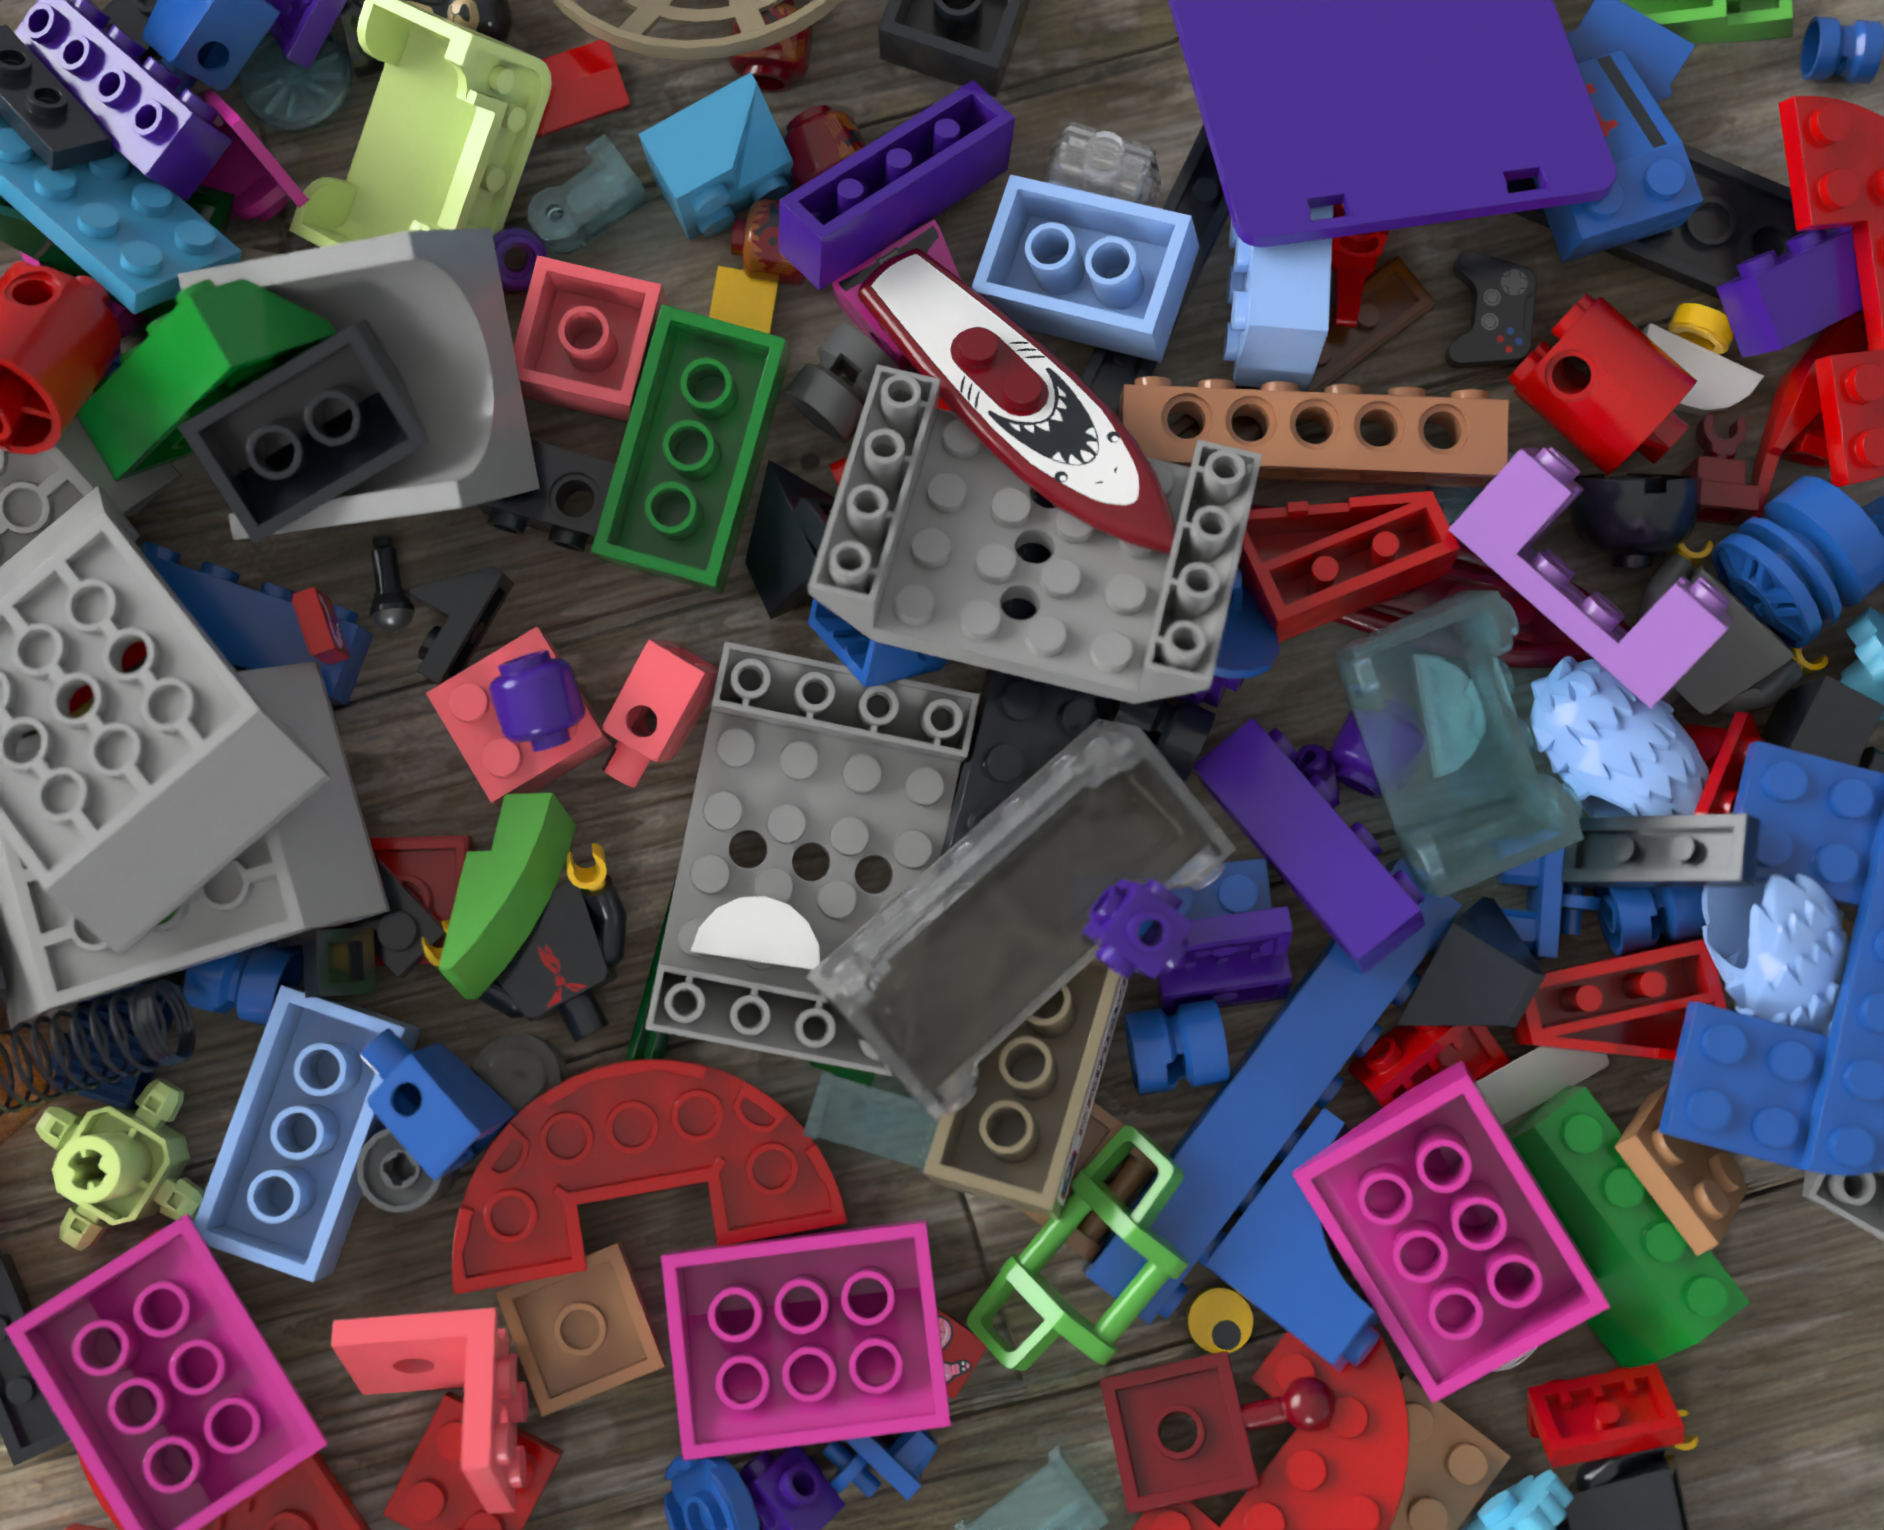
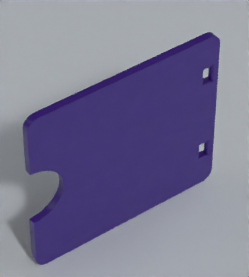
M1168 0L1233 227L1237 236L1250 246L1260 248L1598 201L1610 193L1617 176L1616 166L1553 0ZM1537 177L1540 189L1508 193L1506 181ZM1342 204L1346 216L1311 220L1310 208Z

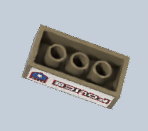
M1000 920L923 1171L934 1184L1052 1219H1060L1128 985L1127 979L1111 970L1095 957V954L1100 949L1099 946Z

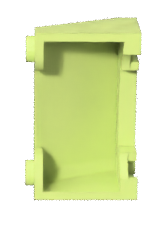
M365 0L358 21V42L365 53L379 61L385 62L346 181L333 177H321L313 181L303 192L309 201L300 208L297 206L289 231L318 247L415 230L491 228L492 235L496 234L504 227L549 99L552 81L551 72L547 64L531 54L404 0Z

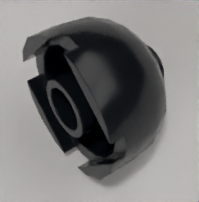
M1627 473V475L1609 476V479H1604L1605 474L1577 475L1574 479L1585 490L1570 505L1573 526L1579 538L1591 549L1612 554V566L1629 568L1651 567L1652 555L1675 550L1688 539L1697 523L1701 504V477L1692 478L1690 475Z

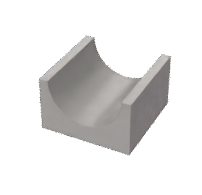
M491 228L405 231L178 274L181 291L194 283L206 279H212L217 286L244 278L331 322L336 333L367 319L403 377L429 439L428 444L272 535L464 508L540 489ZM228 514L233 540L249 538L235 514Z

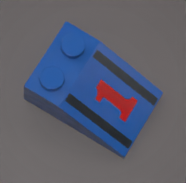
M1623 50L1577 63L1616 166L1617 176L1610 193L1601 200L1543 208L1563 263L1680 227L1704 202L1682 140ZM1532 177L1536 189H1540L1537 177Z

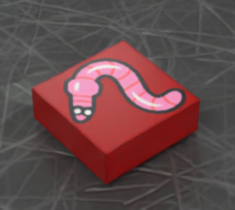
M315 587L292 594L293 599L291 601L309 654L327 665L349 659L350 655L331 598Z
M937 1307L947 1395L954 1400L987 1347L969 1327Z

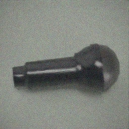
M380 536L373 539L374 549L371 551L376 593H374V599L369 612L373 623L379 629L386 632H398L405 629L412 622L415 610L410 598L401 586L397 550L392 545V538Z

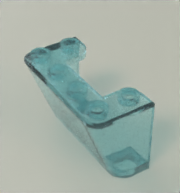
M1461 590L1346 644L1336 651L1338 671L1408 868L1423 891L1439 898L1448 896L1584 839L1578 823V819L1582 817V808L1577 794L1568 783L1560 784L1556 778L1550 775L1537 773L1531 754L1535 752L1533 735L1526 722L1518 718L1510 696L1515 690L1513 677L1506 663L1502 659L1497 658V656L1512 650L1513 636L1518 634L1519 628L1511 605L1500 597L1499 591Z

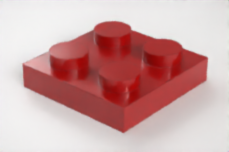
M449 1391L444 1395L383 1515L411 1530H457L458 1528L461 1530H524L564 1451L517 1427V1446H523L526 1454V1484L524 1488H515V1512L488 1514L461 1469L464 1398Z

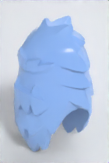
M1565 656L1547 677L1538 678L1531 683L1534 702L1529 718L1537 749L1539 752L1546 753L1552 766V772L1559 773L1575 802L1591 818L1694 815L1710 774L1699 754L1696 744L1673 717L1672 714L1675 710L1670 704L1659 700L1650 709L1595 659L1578 663L1573 657Z
M1797 874L1796 884L1781 875H1771L1767 884L1755 881L1754 887H1704L1702 894V912L1706 923L1702 927L1704 942L1716 968L1726 983L1724 989L1736 1004V1011L1829 1036L1851 942H1848V935L1843 930L1844 913L1837 908L1825 890L1814 880L1803 874Z

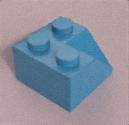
M751 72L638 134L653 179L689 241L701 234L704 237H711L721 233L733 224L736 218L735 215L751 207L756 200L770 199L778 201L788 193L789 185L795 183L790 171L793 159Z

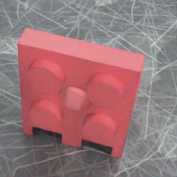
M496 1308L333 1321L331 1347L362 1395L465 1387L461 1469L488 1514L515 1512V1488H524L527 1476L525 1449L523 1446H517V1423L526 1422L528 1419V1390L525 1381L519 1382V1356L517 1353L510 1354V1337L506 1329H497L498 1312Z

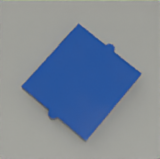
M1595 0L1577 30H1571L1566 34L1576 63L1623 50L1657 104L1662 98H1669L1671 96L1672 89L1670 85L1696 46L1619 0Z

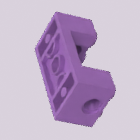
M1551 446L1549 449L1543 447L1541 451L1536 447L1521 448L1448 530L1651 709L1729 628L1733 618L1725 610L1729 607L1728 605L1731 601L1704 577L1700 576L1693 584L1683 575L1628 633L1619 625L1625 618V615L1611 601L1597 591L1587 597L1570 582L1576 572L1562 558L1548 548L1538 553L1532 548L1585 489L1574 481L1581 471L1554 447Z

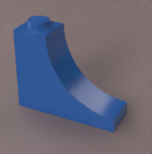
M1323 1108L1205 1266L1337 1371L1341 1372L1348 1361L1357 1367L1370 1353L1380 1336L1373 1329L1380 1319L1375 1311L1362 1301L1344 1280L1332 1253L1328 1232L1292 1175L1295 1169L1349 1132L1342 1120Z

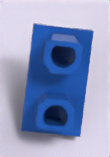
M1544 840L1531 844V847L1509 848L1498 853L1497 883L1528 887L1526 911L1500 909L1534 959L1537 960L1558 958L1561 911V934L1570 936L1581 935L1582 912H1601L1602 899L1583 896L1584 887H1574L1564 883V894H1562L1563 882L1561 881L1565 841Z
M925 1429L901 1432L891 1443L882 1435L846 1439L845 1441L855 1449L852 1454L839 1441H831L821 1453L838 1468L828 1482L837 1494L852 1482L870 1498L882 1483L865 1467L869 1463L908 1501L922 1486L921 1472L926 1468L937 1450L938 1441Z

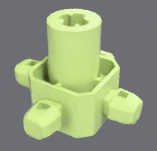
M163 1078L155 1079L147 1084L136 1099L135 1103L139 1106L138 1109L124 1110L115 1106H108L88 1111L85 1116L64 1106H49L45 1110L35 1129L42 1140L57 1151L60 1150L52 1168L56 1191L78 1205L69 1207L60 1225L59 1238L63 1242L77 1250H87L98 1242L109 1227L108 1223L112 1226L154 1216L158 1211L175 1221L186 1214H189L192 1220L195 1221L205 1192L187 1177L178 1180L190 1160L186 1137L165 1125L166 1121H174L183 1103L184 1091L180 1087Z

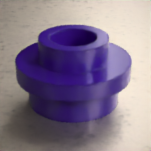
M520 227L502 229L493 235L502 288L511 291L527 290L530 286L537 256L547 257L546 249L541 240L529 230ZM513 247L522 248L526 255L524 264L518 269H509L504 264L505 253Z

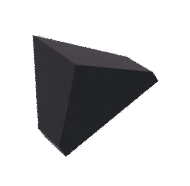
M768 460L745 564L770 619H773L813 601V596L808 594V585L819 552L792 517L799 499H835V497L773 461Z
M1483 896L1452 923L1396 1026H1509L1516 1028L1546 975L1493 898Z

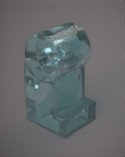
M603 134L585 147L592 164L565 182L563 186L547 187L539 191L530 201L528 221L544 247L551 252L571 254L580 250L649 201L641 181L606 134Z

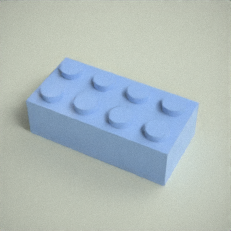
M281 985L194 1221L208 1246L310 1282H316L333 1275L362 1195V1189L357 1180V1161L363 1146L371 1137L386 1129L384 1123L367 1103L369 1095L383 1080L360 1057V1054L371 1041L388 1028L414 1051L422 1029L421 1027L330 996L305 998L304 987Z

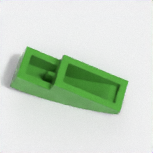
M1619 0L1691 43L1745 42L1793 37L1792 0Z
M553 793L504 794L491 851H467L438 968L465 999H478L506 968L533 930L549 902L561 875L572 843L576 824Z

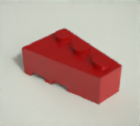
M1433 491L1349 497L1348 502L1308 505V501L1287 502L1286 507L1250 510L1237 568L1241 569L1242 580L1277 634L1278 641L1282 642L1449 574L1460 546L1454 534L1448 530L1450 526Z
M1697 939L1544 971L1546 976L1516 1028H1510L1514 1044L1675 1062L1688 1003L1700 1002L1727 1009L1717 968L1704 939Z

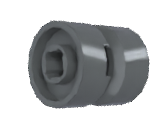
M840 322L817 350L820 363L818 365L807 363L783 392L791 404L816 427L838 442L846 444L857 430L877 364L899 369V367L871 339L852 326ZM842 373L855 382L851 387L840 378Z
M388 1128L371 1137L363 1146L357 1161V1180L364 1196L376 1207L392 1213L410 1212L444 1198L455 1186L460 1172V1168L434 1181Z

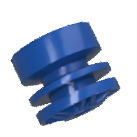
M1804 475L1764 506L1762 518L1751 517L1737 528V533L1733 532L1713 547L1712 562L1721 583L1788 646L1799 649L1816 639L1820 635L1821 629L1829 627L1838 621L1842 606L1852 607L1860 603L1884 583V538L1876 524L1864 510L1841 489L1819 477Z

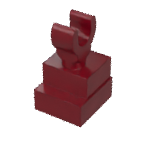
M1709 413L1698 423L1695 432L1696 440L1704 450V456H1698L1681 471V475L1702 478L1701 504L1697 522L1740 526L1759 511L1760 486L1745 485L1746 461L1734 459L1737 453V446L1743 441L1747 433L1746 420L1744 417H1739L1729 426V439H1723L1714 432V416Z

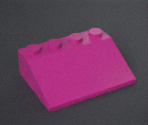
M1463 1060L1406 1091L1292 1172L1299 1187L1432 1403L1610 1307L1601 1284Z
M189 1214L181 1217L5 1328L125 1530H198L329 1444Z
M927 1218L752 1240L724 1246L713 1245L673 1250L661 1256L683 1460L951 1426Z

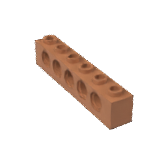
M1145 376L1136 378L1134 385L1124 384L1119 398L1118 418L1136 439L1146 457L1191 467L1197 440L1199 439L1262 454L1257 476L1258 480L1485 489L1508 463L1509 400L1489 399V392L1484 390H1457L1452 392L1449 398L1426 397V390L1419 387H1396L1389 389L1387 395L1362 394L1363 388L1358 385L1335 384L1326 386L1324 392L1299 391L1298 384L1284 381L1267 382L1261 385V390L1236 389V383L1226 379H1206L1199 381L1198 387L1172 386L1173 381L1166 377ZM1177 413L1188 414L1197 421L1200 434L1190 439L1180 438L1172 433L1167 419ZM1238 416L1252 417L1262 428V438L1257 441H1245L1239 438L1233 431L1232 419ZM1304 418L1317 421L1324 429L1325 442L1311 444L1302 440L1296 431V421ZM1364 421L1379 423L1387 432L1388 444L1381 447L1368 444L1361 436L1360 423ZM1433 423L1445 428L1450 436V448L1438 449L1430 445L1424 436V425Z

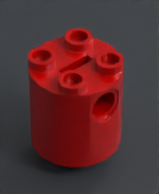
M24 261L12 263L0 279L1 450L9 453L34 455L52 449L120 353L121 332L113 313L107 307L110 298L106 289L96 280L87 276L74 278L45 266H34Z
M1588 293L1550 331L1559 339L1556 345L1552 347L1543 340L1507 378L1516 387L1513 391L1515 395L1607 476L1616 470L1635 450L1639 451L1654 465L1681 438L1690 426L1678 417L1673 410L1697 383L1694 377L1604 298L1600 296L1595 300ZM1570 356H1576L1585 360L1590 367L1591 374L1581 373L1576 370L1571 364Z

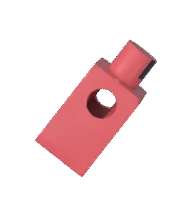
M649 639L603 724L602 730L618 741L603 765L602 770L617 781L635 788L651 760L657 763L673 760L713 697L719 668L674 641ZM650 709L657 717V727L654 732L648 728L646 723V716Z

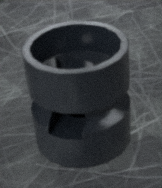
M1168 698L1135 704L1122 701L1099 752L1129 766L1143 761L1147 763L1149 775L1181 789L1203 748L1216 714L1185 699L1175 705L1168 703Z

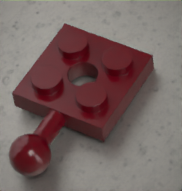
M1228 1351L1099 1380L1128 1514H1136L1258 1487L1260 1482L1247 1431L1283 1424L1288 1421L1300 1430L1315 1431L1328 1424L1335 1411V1399L1329 1386L1322 1380L1310 1376L1293 1380L1284 1390L1283 1396L1241 1404ZM1176 1413L1190 1415L1198 1429L1196 1442L1190 1449L1184 1452L1170 1451L1164 1445L1161 1438V1428L1164 1421Z

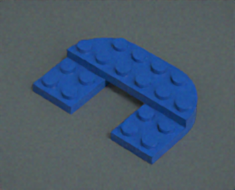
M1761 741L1749 743L1733 814L1747 813L1761 820L1755 881L1767 884L1771 875H1781L1796 884L1797 874H1803L1818 883L1833 902L1858 908L1830 1035L1826 1036L1700 1002H1689L1658 1133L1783 1166L1826 1175H1861L1884 1169V774Z

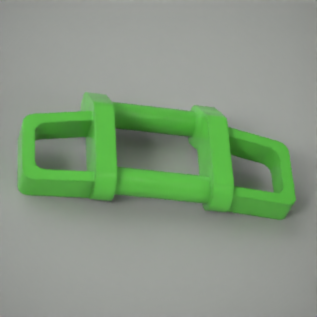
M1127 1125L1118 1131L1085 1169L1082 1168L1070 1183L1073 1191L1065 1200L1060 1219L1050 1218L1020 1256L1013 1253L1000 1268L1001 1272L967 1317L969 1329L1003 1366L1019 1371L1028 1369L1060 1335L1097 1363L1106 1365L1118 1351V1347L1115 1344L1116 1341L1169 1277L1177 1279L1190 1263L1174 1245L1150 1228L1182 1183L1184 1171L1181 1166L1144 1131ZM1134 1147H1138L1158 1167L1159 1173L1156 1181L1133 1212L1103 1181ZM1092 1209L1122 1240L1148 1260L1095 1325L1079 1314L1040 1273ZM1016 1289L1042 1316L1044 1321L1014 1351L995 1331L993 1319Z

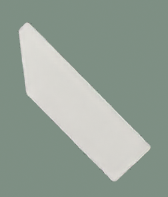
M1540 1046L1476 1083L1500 1122L1504 1125L1549 1100L1565 1087L1574 1086L1608 1067L1609 1059L1607 1054Z

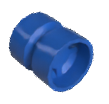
M1594 887V897L1602 899L1601 912H1597V917L1604 939L1610 950L1615 955H1622L1654 948L1659 936L1669 944L1704 937L1702 927L1706 925L1702 912L1704 887Z
M273 941L187 968L183 987L184 996L189 1006L214 1013L226 1014L235 1006L240 1020L266 1027L281 985L300 986L303 972L302 949L296 947H276V942Z
M1215 999L1178 1004L1174 1015L1169 1016L1160 1007L1124 1013L1129 1061L1138 1096L1174 1091L1178 1081L1181 1079H1186L1193 1088L1229 1082L1230 1073L1226 1038L1219 1007Z

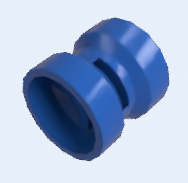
M1813 17L1808 24L1802 41L1800 53V72L1802 78L1805 80L1826 81L1834 75L1842 76L1846 83L1870 84L1879 69L1884 48V31L1881 22L1857 20L1850 26L1841 25L1837 18Z

